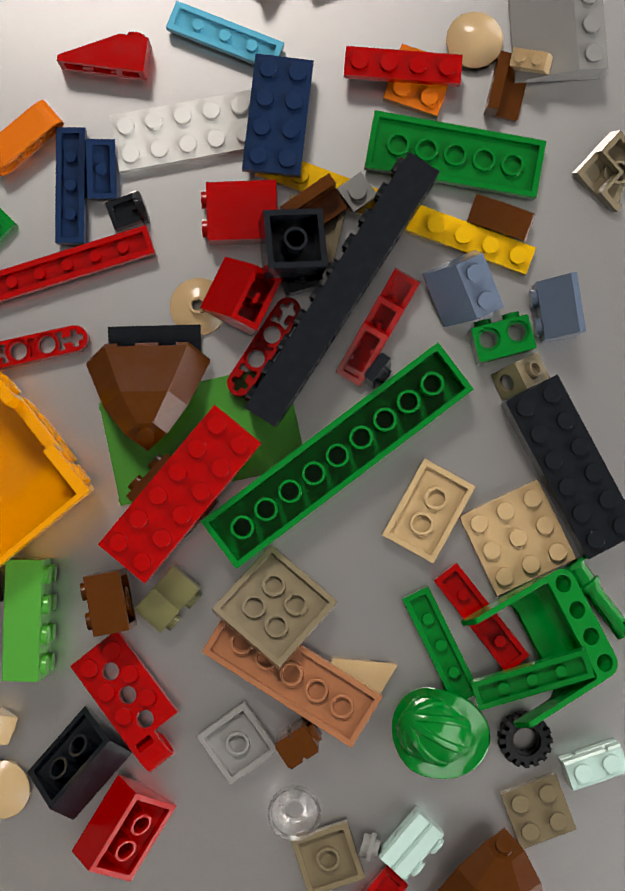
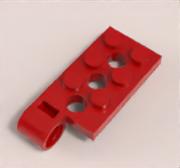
M121 632L110 634L70 666L147 771L152 772L175 754L169 741L157 729L179 713V711ZM109 663L116 664L119 669V674L114 680H110L105 676V667ZM127 686L134 688L136 691V698L130 704L122 699V691ZM144 710L150 711L154 717L153 723L149 727H144L139 722V715Z

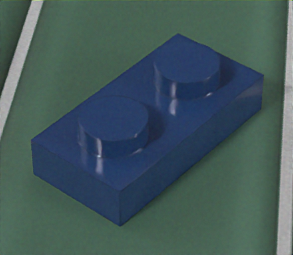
M85 139L86 199H117L115 139Z

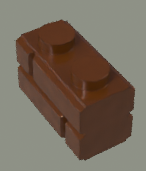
M301 717L293 722L291 727L287 726L277 733L275 748L287 767L293 769L303 762V758L309 759L319 752L322 732L318 726Z

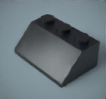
M84 706L27 773L49 809L74 820L132 752L116 731L90 708Z

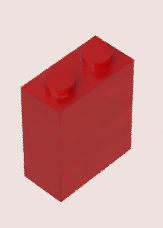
M276 180L206 182V191H201L202 209H207V220H202L203 238H208L209 245L260 244L258 221L263 210H278Z

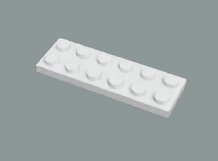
M251 89L109 115L113 138L115 139L119 172L125 174L244 152Z

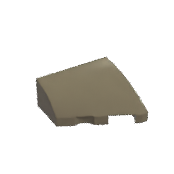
M621 130L610 132L572 173L591 194L613 212H618L621 209L622 204L619 202L625 186V135Z

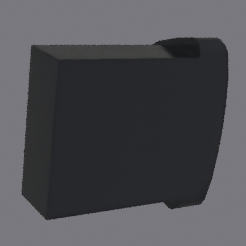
M139 190L132 191L128 195L105 203L116 232L140 223L144 225L150 223L149 213Z

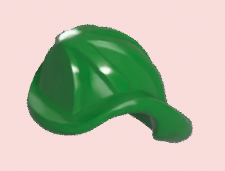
M432 687L415 689L403 697L396 707L392 719V737L399 757L411 771L424 777L453 779L464 776L479 766L489 749L490 728L485 716L471 701L453 692Z

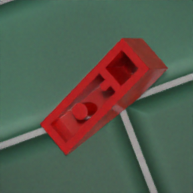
M128 32L127 35L116 34L58 54L57 62L62 70L147 81L152 47L149 38L145 37L144 34Z

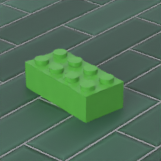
M15 557L5 563L2 681L39 682L50 674V670H54L55 653L51 652V641L55 640L56 625L51 623L52 611L56 610L57 596L52 594L53 582L57 581L58 568L57 564H53V558Z

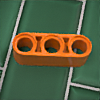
M40 100L33 104L0 132L1 177L13 171L55 136L56 127H63L64 122L45 100Z

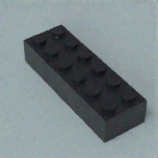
M558 374L501 403L506 416L580 555H583L585 559H591L625 541V500Z

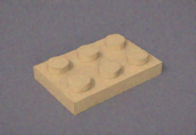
M424 458L382 535L434 564L476 486Z

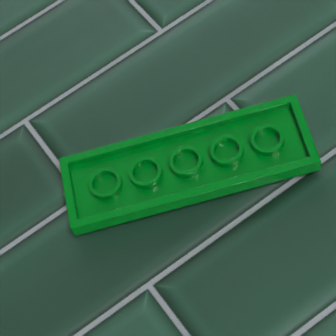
M375 110L364 170L391 174L392 172L390 171L398 158L401 156L405 159L407 154L411 152L440 171L437 183L535 200L546 141Z

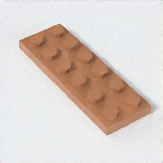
M222 620L202 650V653L350 748L353 747L383 697L374 689L302 644L278 670Z

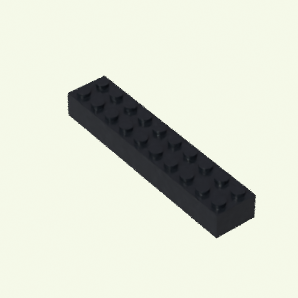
M411 152L407 154L405 159L401 156L398 158L390 171L392 172L390 175L391 181L389 184L383 182L374 196L375 206L372 210L367 207L358 221L360 229L357 234H349L341 247L344 254L340 260L334 258L327 268L325 274L328 279L323 286L318 283L309 297L310 302H312L307 311L304 309L300 310L292 323L296 327L291 336L285 334L276 348L280 351L275 361L269 359L260 374L264 378L259 386L253 384L244 397V400L248 402L244 408L272 426H279L436 183L440 171Z

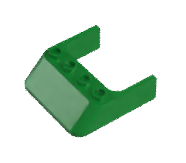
M558 569L525 583L461 620L463 626L476 625L505 607L510 606L516 612L540 659L585 646L595 678L554 689L547 701L513 722L516 728L534 727L613 676L618 668L617 657L575 576L567 569Z

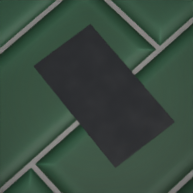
M200 324L108 327V344L135 346V343H158L159 346L176 345V342H189L201 351Z

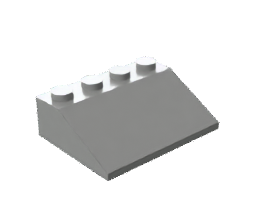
M508 0L512 52L513 48L516 47L549 52L553 56L549 75L513 69L514 83L600 79L608 69L603 0Z

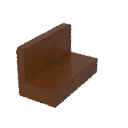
M500 51L496 60L483 115L516 122L519 117L527 82L514 83L513 68L509 66L512 53Z
M328 173L281 205L280 210L323 208L325 225L346 211L348 206L337 191L336 182Z

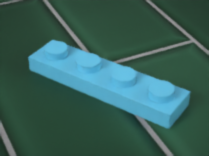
M177 0L166 25L168 32L253 65L255 63V54L281 56L284 48V42Z

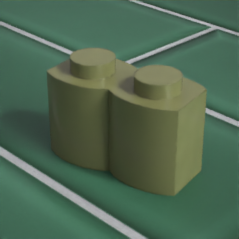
M174 564L134 610L160 633L165 628L171 631L181 619L178 615L180 610L184 606L190 609L201 597L197 593L201 586Z

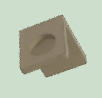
M537 352L491 374L503 401L550 378ZM503 375H509L514 383L512 390L504 387L502 383Z

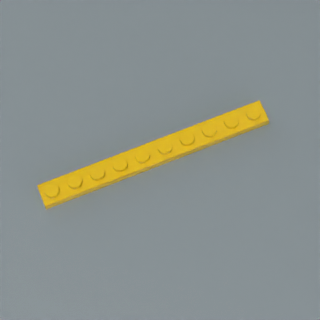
M302 161L300 178L254 173L255 177L263 180H276L277 185L298 193L328 173L336 182V189L350 179ZM373 200L355 214L361 216L367 207L372 210L376 203ZM423 205L420 206L404 231L463 254L473 250L482 252L487 263L522 276L526 275L536 249L534 246Z

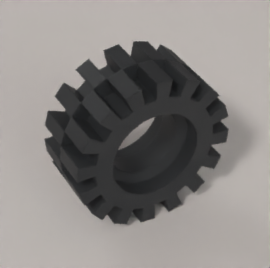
M517 711L513 716L510 714L506 716L507 720L500 723V731L497 730V744L504 757L515 766L520 767L521 765L524 768H530L529 765H534L536 767L539 765V761L547 759V753H551L552 748L550 744L553 743V738L550 733L552 732L546 723L541 721L534 727L528 728L535 733L536 740L533 747L528 750L516 748L513 741L514 735L522 728H516L513 722L528 713V711H525V713Z

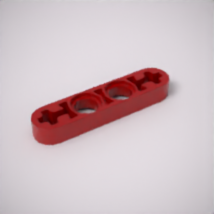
M285 297L276 303L227 379V387L234 396L244 398L251 386L258 384L262 377L260 373L269 359L273 361L277 355L278 350L276 348L285 334L290 335L295 326L292 323L301 310L299 303L295 299ZM290 305H293L295 315H288L284 320V325L288 326L287 329H284L279 323L272 321L274 318H277L278 321L281 320L283 317L281 308L283 306L288 308ZM269 328H276L281 333L280 339L275 343H269L264 339L265 331ZM254 352H260L265 357V361L260 367H252L248 363L249 356ZM242 366H245L246 369L256 374V376L252 378L249 374L245 380L248 387L246 389L240 388L236 391V385L233 381L243 378L245 371L240 369Z
M71 325L0 341V354L4 353L2 347H5V355L9 361L5 363V358L1 357L0 370L82 352L88 347L90 336L84 328L78 325ZM75 331L78 335L83 336V339L79 340V346L76 347L72 342L63 343L66 349L61 350L62 343L58 337L59 334H62L64 340L72 338ZM46 337H51L55 341V348L50 353H43L40 349V343ZM22 343L27 349L26 356L16 360L12 356V348L16 344Z

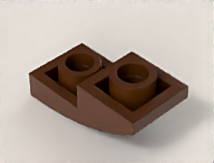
M476 194L467 222L526 242L535 214Z

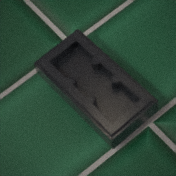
M383 352L380 353L364 373L365 383L373 390L378 383L382 385L392 372L390 370L391 358Z

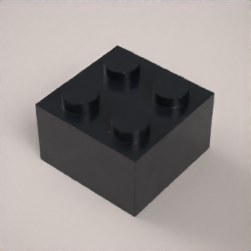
M323 208L263 210L258 221L263 279L322 277L328 267Z

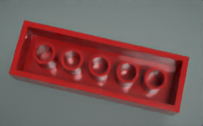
M214 404L98 545L143 583L148 582L258 450L261 442Z

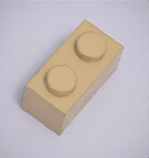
M514 47L509 66L518 71L549 75L553 56L549 52Z

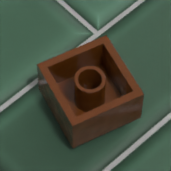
M126 568L94 573L83 577L84 583H80L82 600H87L89 612L85 613L87 629L93 631V637L129 631L137 625L128 570Z

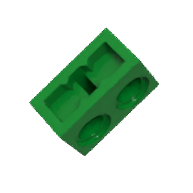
M519 311L504 314L501 321L491 323L490 318L474 322V328L468 331L476 365L530 352L537 348L528 314L520 316ZM516 326L522 331L521 340L515 341L509 337V327ZM483 333L490 334L494 339L493 347H483L480 343V335Z

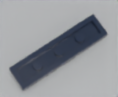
M56 127L55 243L57 245L86 244L85 139H87V130L85 127Z

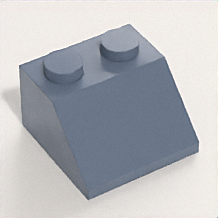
M473 250L422 273L443 327L477 320L504 308L482 252Z
M577 272L537 281L532 286V290H529V302L531 308L535 307L537 319L533 320L535 336H540L541 343L576 338L586 331Z

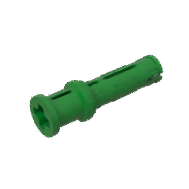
M584 556L577 557L563 569L569 570L575 576L582 592L610 627L618 640L624 638L625 618L600 586L601 579L599 576H594L585 564Z

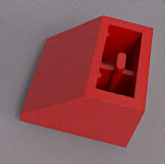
M224 257L199 309L252 335L258 330L282 278L263 279V272L260 266Z

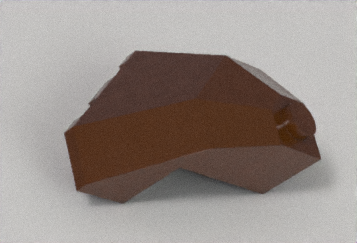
M176 342V345L159 346L158 343H135V346L104 344L87 361L86 366L104 409L126 436L149 451L170 431L187 408L210 363V359L189 342Z
M504 828L485 841L463 861L438 891H543L541 881L525 850Z

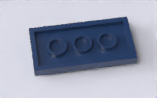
M255 54L242 172L300 178L314 60Z

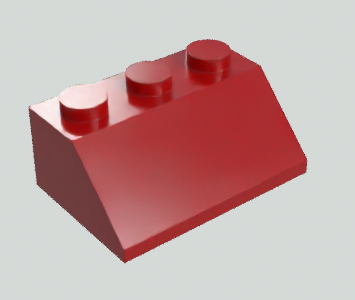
M118 775L73 847L72 852L89 872L131 882L177 806L141 782Z

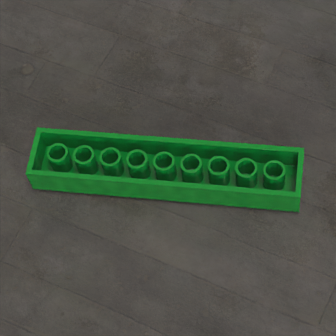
M437 342L200 522L237 569L474 389Z

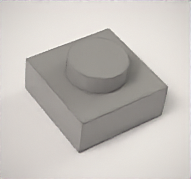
M361 171L337 188V191L353 214L375 200L376 192Z

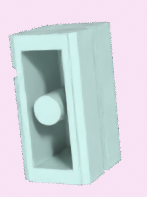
M614 738L576 750L572 755L567 753L558 756L567 785L573 791L625 774V756L620 743Z
M415 806L379 848L378 856L404 880H407L410 875L415 877L423 869L425 857L430 852L435 854L444 843L442 839L444 836L443 829Z

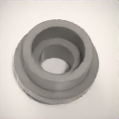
M372 832V835L364 833L359 857L365 858V862H369L371 857L377 858L381 841L376 839L377 833Z

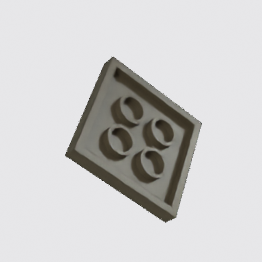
M270 545L212 608V612L279 670L337 605L338 601Z

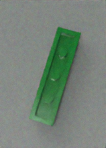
M427 585L401 598L446 691L453 692L466 699L474 696L470 680L474 678L429 586Z
M584 646L470 680V684L479 710L482 711L595 678Z

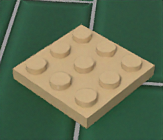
M539 479L472 509L459 517L496 596L576 559Z

